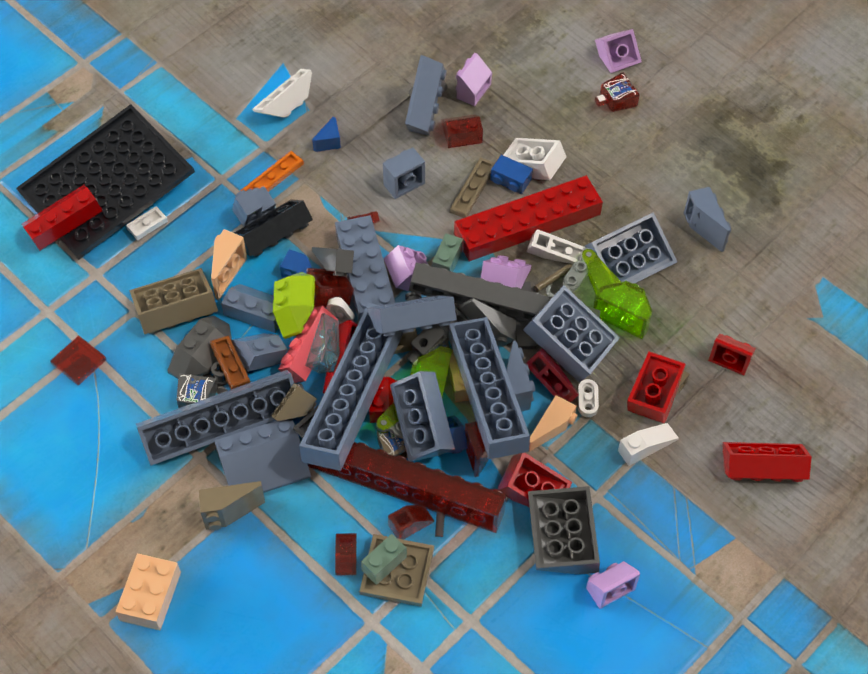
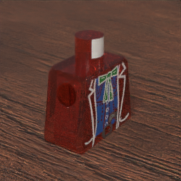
M624 72L601 85L600 95L595 97V102L598 107L606 104L610 111L615 112L638 106L640 94Z

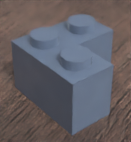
M264 186L260 189L257 187L253 190L249 189L238 192L235 195L232 211L244 227L275 209L276 203Z

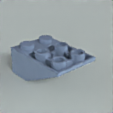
M710 187L689 191L684 215L690 228L723 252L726 243H728L731 226L724 218V211L717 203L716 194L712 193Z
M513 341L506 371L520 410L526 411L530 410L531 402L534 401L533 392H535L533 380H529L528 365L524 364L522 360L524 358L523 350L521 347L518 348L516 341Z

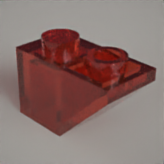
M424 504L407 505L388 515V526L397 539L403 540L434 522Z

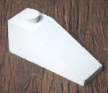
M537 229L531 236L527 252L541 258L574 264L582 260V253L589 250V248Z
M665 423L636 431L621 439L618 452L627 465L630 466L670 445L679 438L669 424Z

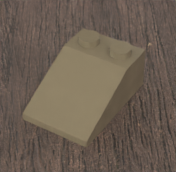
M261 481L199 490L200 512L206 530H219L221 527H227L265 503Z

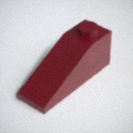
M543 348L525 363L554 397L556 395L568 402H572L579 395L556 361Z

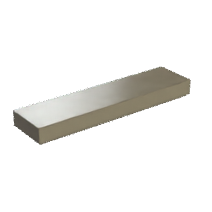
M480 157L452 204L450 213L462 218L468 217L491 177V169L495 164L494 162Z

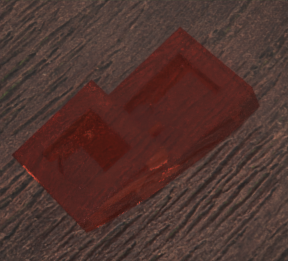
M357 533L336 534L335 575H357Z

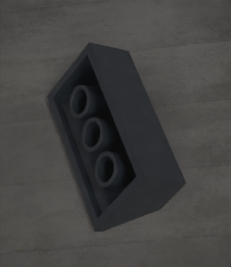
M290 199L234 233L244 237L246 254L256 257L263 253V249L277 245L279 243L278 240L283 237L284 239L289 238L294 234L295 230H301L309 226V222L313 218L304 200Z

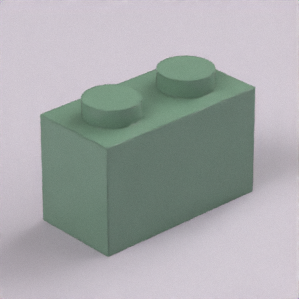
M445 233L432 261V267L445 268L453 272L462 253L463 239Z
M391 534L361 561L362 572L377 585L407 558V547Z

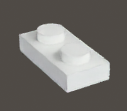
M156 206L128 223L126 227L138 241L168 222V220Z

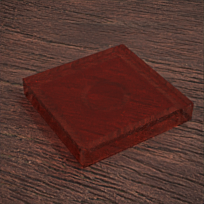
M78 335L50 361L64 375L77 385H80L106 361V357Z

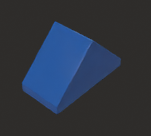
M332 117L312 139L315 152L341 148L335 117Z

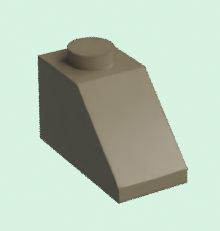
M294 383L271 416L277 421L306 416L308 412L310 413L315 408L317 398Z

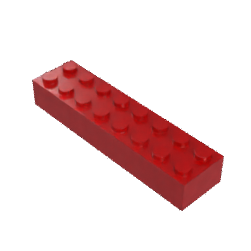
M586 175L454 221V235L463 239L462 250L470 262L529 241L537 229L551 233L601 215L603 201Z

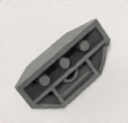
M216 316L200 319L176 347L168 373L176 378L179 377V373L196 376L210 373L212 365L218 362L211 348L210 341L228 335L232 340L229 324Z

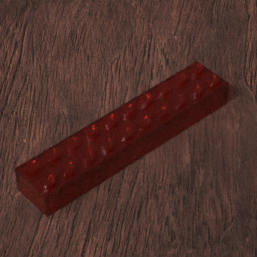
M361 442L353 443L341 471L308 464V467L434 512H441L451 518L497 533L505 513L507 495L503 494L500 490L485 488L480 483L465 481L460 476L445 474L440 469H431L419 462L413 463L402 456L390 455L382 449L376 450Z

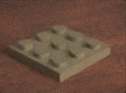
M373 534L369 554L387 536ZM398 539L407 547V558L377 585L363 574L359 593L364 596L422 607L434 553V545Z

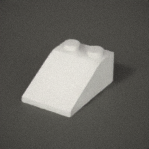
M515 138L503 155L533 168L532 178L551 180L566 158L560 140Z

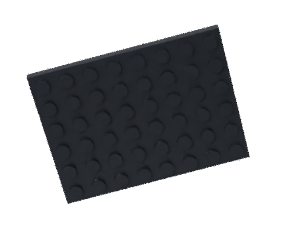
M130 104L16 189L37 214L82 185H85L100 205L102 212L60 238L79 260L191 176L195 170Z

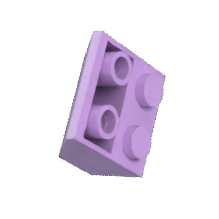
M477 53L468 58L463 69L457 72V99L475 106L491 85L492 72Z
M399 245L384 258L395 287L406 291L409 290L415 263L428 264L423 252Z
M498 255L497 258L491 257L490 260L483 261L482 279L493 283L498 282L512 288L518 287L521 289L531 269V265L525 264L526 261L520 259L511 261L508 260L509 257Z

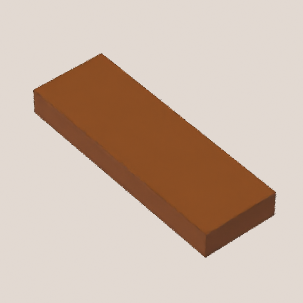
M229 335L210 341L211 348L231 390L250 383V379Z

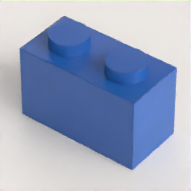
M501 155L491 169L490 180L498 185L509 188L513 192L523 194L532 180L533 168Z

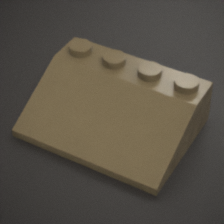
M202 268L129 290L144 335L156 333L163 328L174 327L182 322H190L201 316H209L218 311L213 292Z

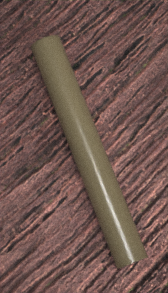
M568 263L536 284L534 289L537 292L541 291L567 274L573 264Z

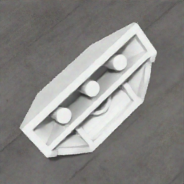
M300 69L297 71L296 74L281 84L252 110L256 113L283 118L289 116L291 111L301 106L308 97L312 76L311 70Z

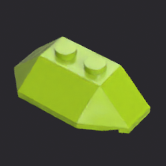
M299 272L274 282L273 313L284 339L302 333L303 326L314 309L315 277L310 274Z

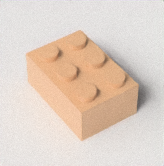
M137 553L116 609L119 620L161 631L181 574L178 563Z

